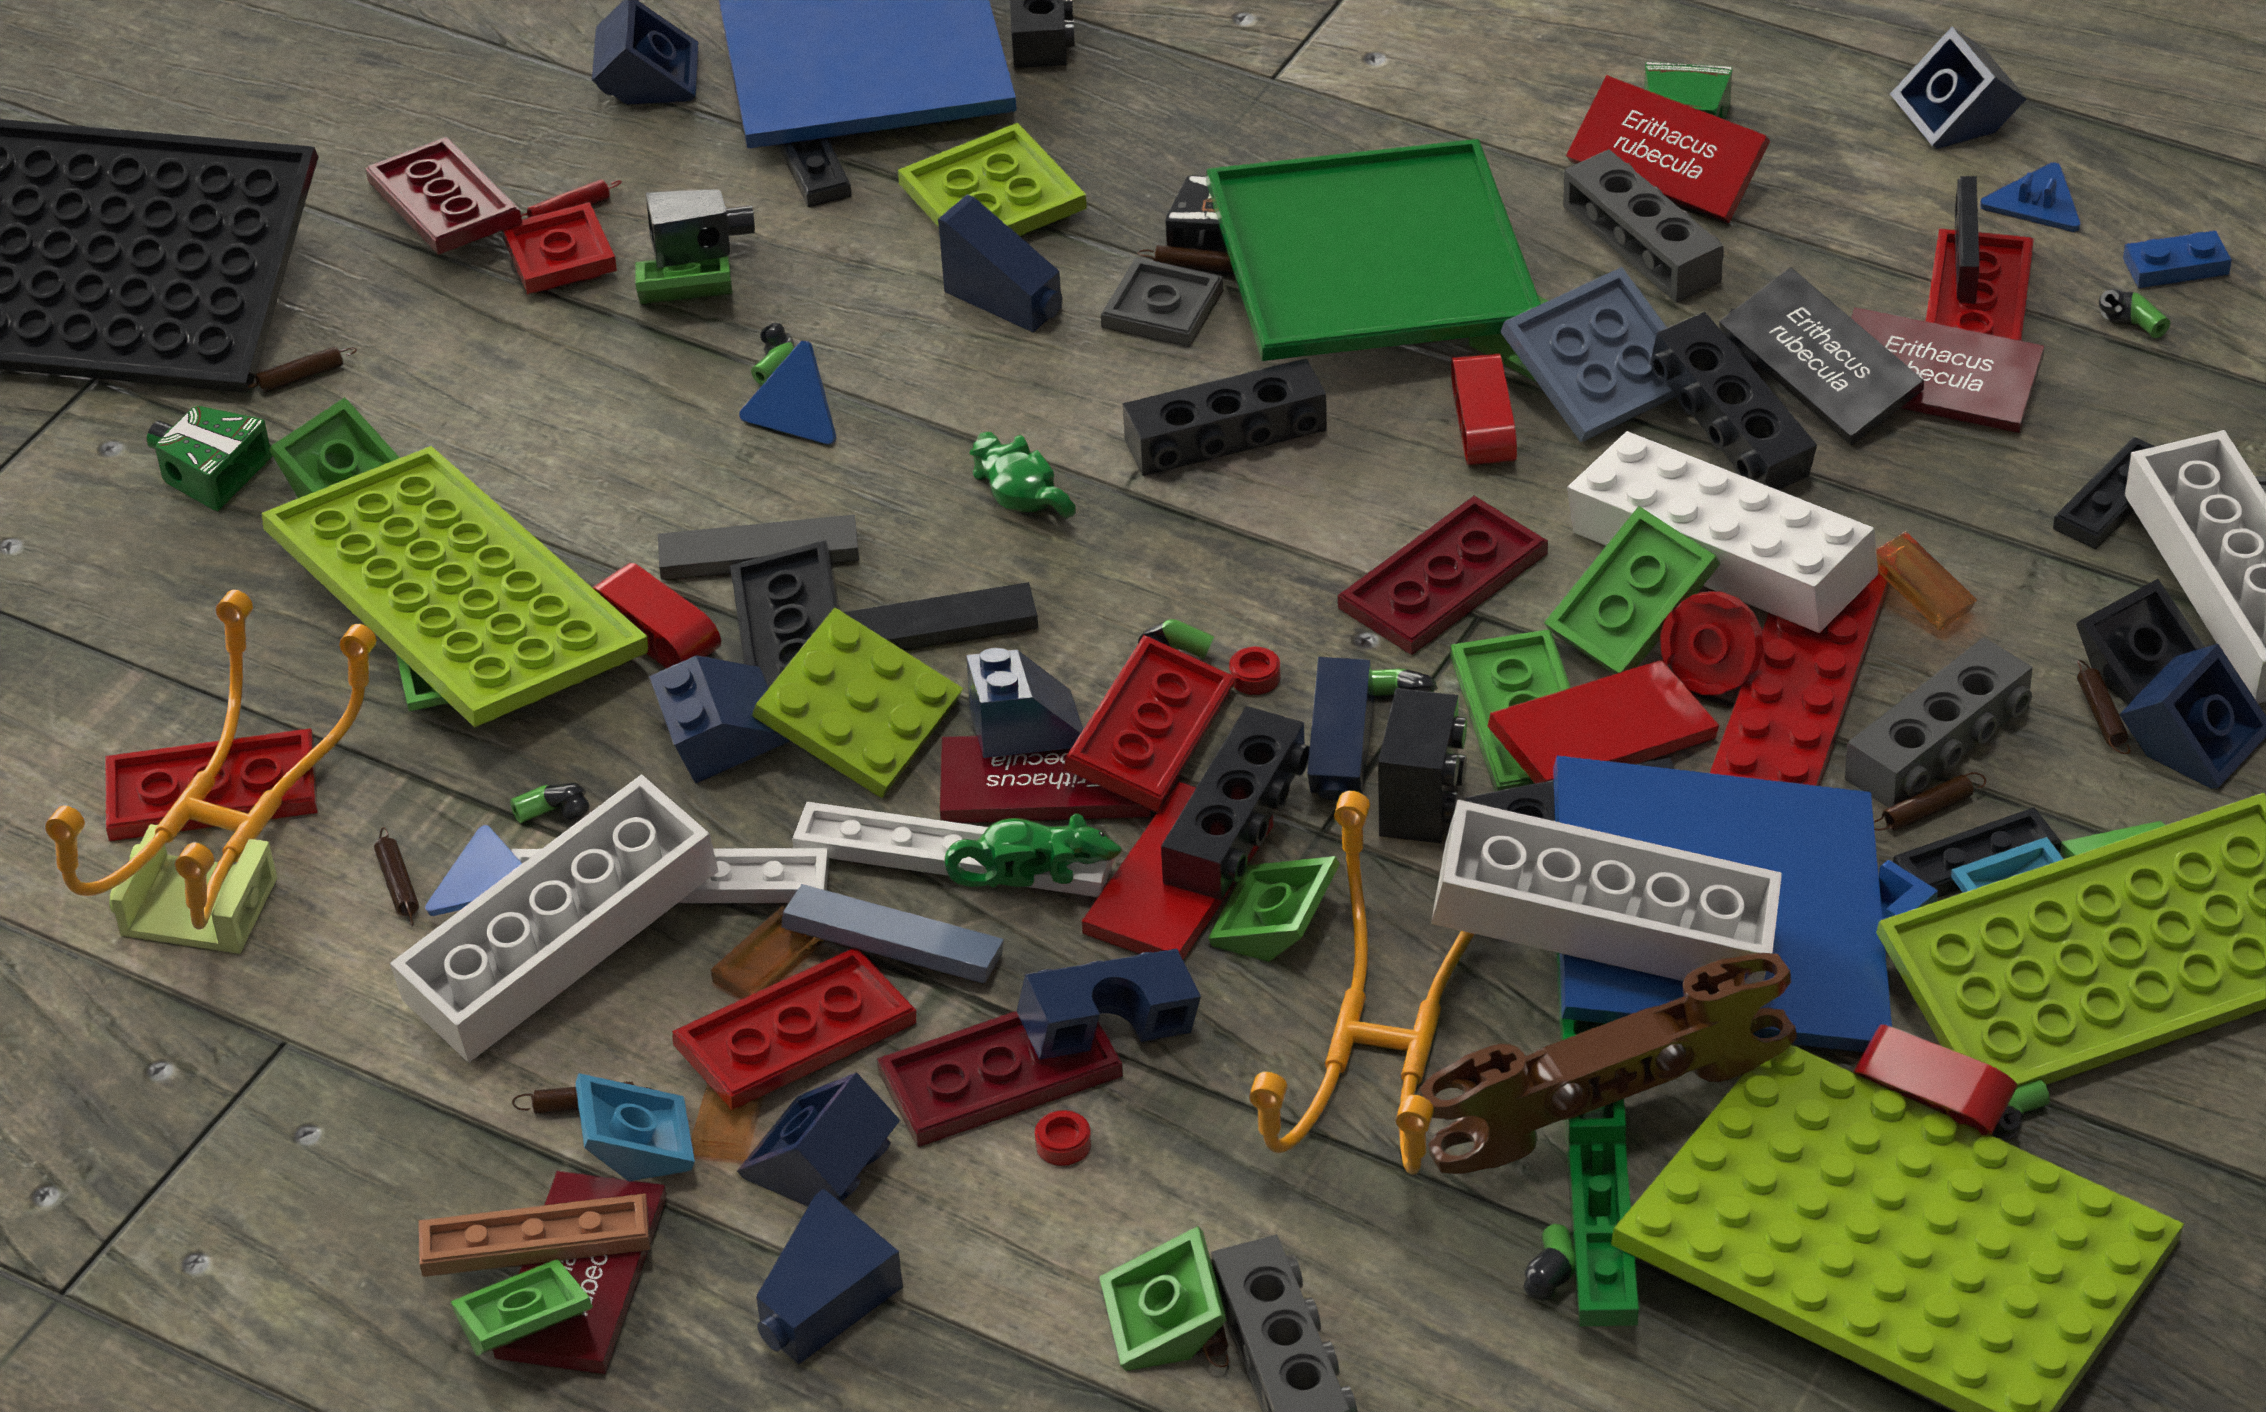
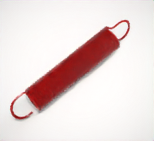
M602 179L594 181L586 186L584 185L557 197L555 196L528 207L527 213L522 214L521 217L528 215V218L589 202L590 204L597 203L609 198V189L620 185L622 180L612 182L611 185L613 186L608 187Z

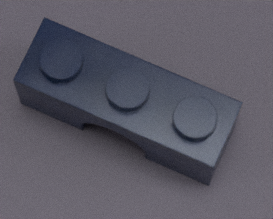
M1177 949L1159 952H1144L1136 956L1107 961L1098 960L1078 966L1054 970L1045 969L1037 973L1025 974L1017 1013L1039 1060L1090 1051L1100 1014H1114L1127 1020L1134 1027L1141 1042L1191 1033L1201 995Z

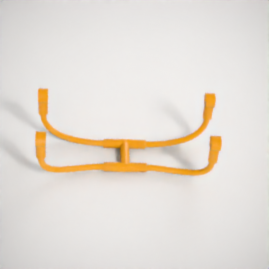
M239 590L228 591L216 606V614L225 624V647L227 652L230 653V685L225 724L214 755L205 770L197 773L156 827L155 836L128 863L98 881L81 882L75 872L79 866L77 836L85 825L83 816L70 806L58 807L46 822L45 829L49 837L55 841L57 868L62 872L66 886L73 893L81 896H94L113 889L147 864L165 843L172 842L189 819L230 830L235 833L223 847V856L211 875L208 885L206 883V874L214 865L215 859L212 852L206 846L199 843H190L175 861L176 870L185 881L186 906L190 908L192 925L196 929H203L208 923L216 898L234 862H238L248 840H256L281 805L283 795L341 740L355 721L362 706L365 687L369 683V653L377 641L373 631L365 625L354 624L340 640V650L348 657V682L352 687L349 704L339 722L316 747L279 780L272 790L265 791L256 805L247 814L203 801L215 785L214 778L224 764L235 737L242 700L243 652L246 649L245 619L253 609L252 601L245 593Z
M1347 791L1339 796L1334 818L1342 826V849L1346 853L1354 928V969L1351 987L1345 992L1326 1057L1325 1067L1327 1071L1308 1110L1297 1125L1281 1139L1278 1138L1277 1134L1281 1130L1280 1108L1282 1107L1287 1090V1082L1284 1078L1272 1072L1259 1073L1255 1076L1249 1099L1252 1105L1258 1108V1130L1263 1135L1266 1146L1272 1152L1283 1153L1296 1146L1307 1135L1322 1114L1337 1084L1340 1073L1346 1070L1353 1043L1407 1051L1401 1073L1403 1086L1400 1106L1395 1121L1399 1128L1400 1149L1404 1168L1407 1173L1414 1175L1420 1171L1422 1158L1426 1154V1132L1429 1129L1434 1111L1433 1104L1428 1099L1415 1095L1417 1085L1422 1082L1441 1011L1440 998L1474 933L1465 931L1459 933L1432 982L1426 1000L1420 1003L1413 1030L1360 1022L1366 999L1363 991L1368 964V935L1360 868V852L1363 849V825L1367 818L1370 802L1365 795L1359 792Z

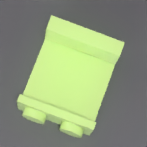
M149 825L141 843L133 847L129 861L152 840L158 825ZM249 839L237 864L232 865L221 886L207 925L200 930L193 927L190 908L186 906L185 881L175 867V861L179 856L167 855L165 845L139 871L111 890L109 906L111 912L115 913L121 936L241 954L277 880V874L269 842ZM214 862V865H213L212 868L209 870V872L206 874V875H207V882H206L207 885H208V882H209V880H210V878H211V875L213 874V872H214V870H215V868H216L218 862Z

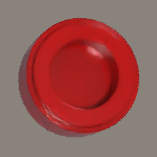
M1258 646L1247 647L1237 651L1229 662V674L1236 677L1233 687L1249 695H1260L1273 690L1279 684L1281 678L1279 657L1273 651Z
M1067 1110L1051 1112L1042 1117L1035 1127V1145L1038 1155L1044 1161L1058 1166L1071 1165L1081 1161L1091 1149V1131L1088 1121L1082 1115Z

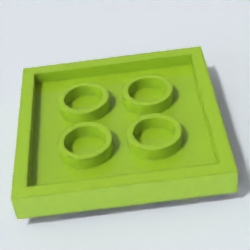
M1018 123L898 169L899 185L937 226L938 218L967 194L975 197L1019 236L1087 209L1086 194Z
M834 607L756 703L752 717L875 795L883 798L957 703L963 688Z

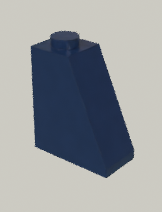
M968 194L965 195L938 218L945 293L1033 333L1059 312L1062 308L1063 300L1060 271L975 197Z
M1318 657L1307 776L1310 792L1318 793L1322 798L1338 800L1339 796L1347 791H1356L1363 794L1375 703L1370 660Z
M822 1189L813 1197L756 1295L760 1319L757 1328L760 1336L772 1350L777 1352L782 1350L798 1365L903 1288L899 1251L828 1191Z

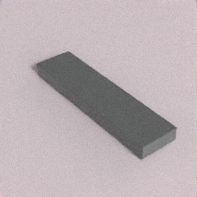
M855 514L658 534V552L661 580L731 573L730 565L825 540L831 552L832 563L859 560Z

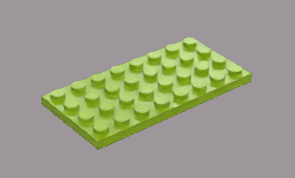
M432 446L262 513L263 529L474 727L490 722L497 717L534 703L541 698L648 653L647 636Z
M2261 793L1880 920L1876 934L1941 1046L1999 1069L2011 1077L2018 1086L2039 1079L2043 1080L2045 1085L2250 1015L2266 1009V795Z

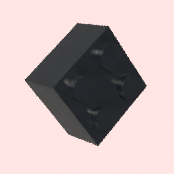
M1401 688L1395 689L1378 760L1380 837L1442 844L1446 823H1451L1457 800H1459V793L1453 791L1454 786L1464 785L1467 767V755L1458 754V749H1464L1467 733V718L1458 717V695Z

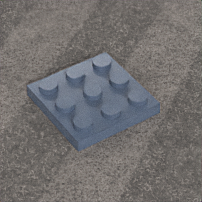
M1623 267L1504 321L1501 329L1502 335L1580 442L1677 397L1665 382L1660 381L1655 376L1650 364L1656 334L1667 327Z

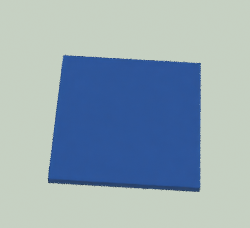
M719 0L747 148L1017 111L1014 89L989 0Z
M1556 757L1553 767L1555 822L1782 873L1772 953L1778 954L1789 968L1791 983L1782 995L1760 1008L1769 1007L1785 1011L1789 1020L1796 1026L1797 1038L1792 1044L1865 1052L1880 1025L1892 1027L1886 953L1882 942L1876 934L1879 921L1883 919L1871 792L1575 757ZM1560 953L1561 1013L1563 1019L1609 1023L1646 1008L1660 1006L1684 997L1683 981ZM1766 971L1763 981L1771 979L1775 975ZM1766 1027L1752 1034L1759 1038H1771L1778 1035L1781 1031L1774 1027Z

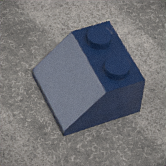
M623 0L596 26L592 82L605 94L613 95L627 105L689 102L696 96L699 42L640 1Z
M1953 26L1890 93L1924 137L1936 149L1996 133L2027 99L1982 46Z
M2219 644L2175 656L2119 714L2147 757L2210 789L2220 787L2266 738V715Z
M989 648L980 654L966 655L969 710L983 758L1073 747L1083 731V726L1071 690L1018 650L1008 651L1003 648Z
M696 655L649 676L674 746L695 784L790 742L786 737L752 717L756 703L769 688L760 667Z
M856 1072L797 1096L739 1167L737 1172L743 1179L807 1207L815 1194L822 1189L828 1191L841 1202L849 1197L859 1186L861 1180L857 1175L864 1166L876 1161L889 1148L891 1142L887 1137L901 1120Z

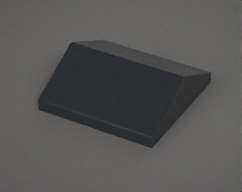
M2159 579L2081 619L2076 624L2091 668L2099 670L2106 687L2128 705L2175 656L2205 648Z

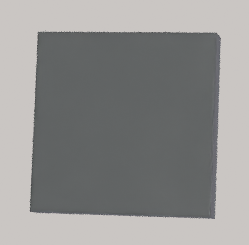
M1135 257L1101 313V327L1190 347L1223 291V277Z

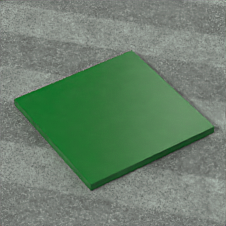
M1479 139L1206 169L1207 187L1262 361L1502 334L1501 329L1504 321L1541 305Z

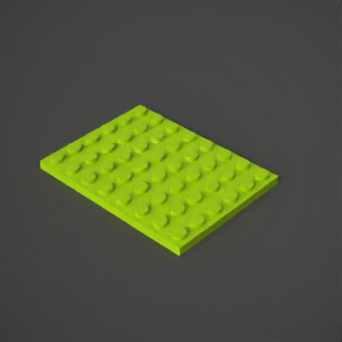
M1791 1045L1783 1053L1754 1070L1745 1073L1614 1227L1611 1245L1957 1412H2058L2180 1241L2184 1223L1991 1135L1984 1136L1976 1128L1967 1124H1959L1946 1114H1942L1854 1074L1845 1068Z

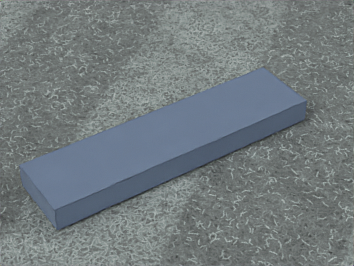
M801 884L783 911L782 928L980 983L987 981L1003 951L1004 939L804 884Z

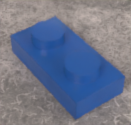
M2216 230L2125 244L2123 260L2138 288L2229 275L2232 261Z

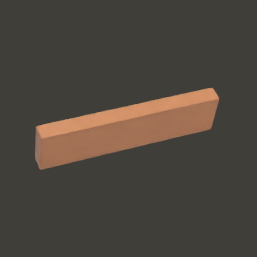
M646 1194L419 1220V1262L422 1277L544 1263L556 1259L561 1261L650 1250Z

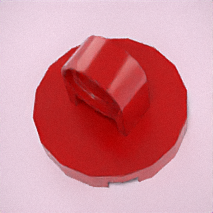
M1722 591L1701 592L1686 598L1666 616L1660 635L1661 654L1665 664L1671 665L1673 672L1681 679L1680 681L1688 690L1701 695L1724 694L1745 684L1757 671L1764 650L1762 629L1754 612L1739 598Z

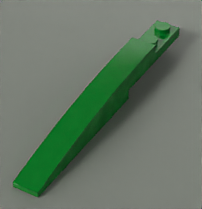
M1556 952L1560 1039L1564 1040L1606 1023L1562 1018L1560 953ZM1624 1099L1565 1120L1579 1326H1638L1639 1307L1635 1256L1611 1245L1614 1227L1631 1208L1626 1154Z

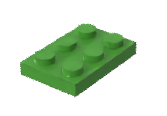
M1638 506L1546 619L1544 624L1551 630V633L1612 674L1636 668L1660 640L1666 616L1686 598L1697 594L1720 566V562L1716 555Z

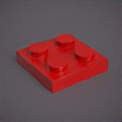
M590 202L523 219V223L502 230L503 240L527 294L550 290L557 286L584 279H593L600 275L617 271L615 255Z

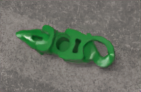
M985 431L978 435L973 443V449H970L969 452L973 456L975 464L972 473L976 480H983L986 477L989 479L993 497L998 504L1009 510L1023 513L1035 512L1051 505L1065 519L1075 515L1076 505L1073 501H1070L1069 496L1063 490L1054 487L1053 480L1055 476L1052 468L1038 450L1030 453L1028 443L1021 434L1014 437L1013 442L1005 445L1001 444L999 438L992 432Z
M1080 814L1071 816L1068 826L1048 827L1026 819L1008 818L992 824L977 841L963 839L954 842L946 851L945 867L951 880L968 887L986 885L996 887L998 884L1028 887L1034 884L1035 875L1043 874L1047 871L1050 872L1053 882L1069 884L1073 881V871L1067 868L1068 865L1074 862L1093 864L1099 861H1110L1121 853L1122 848L1109 839L1102 831L1087 826L1083 816ZM971 857L983 865L987 872H969L964 870L959 863L963 858Z

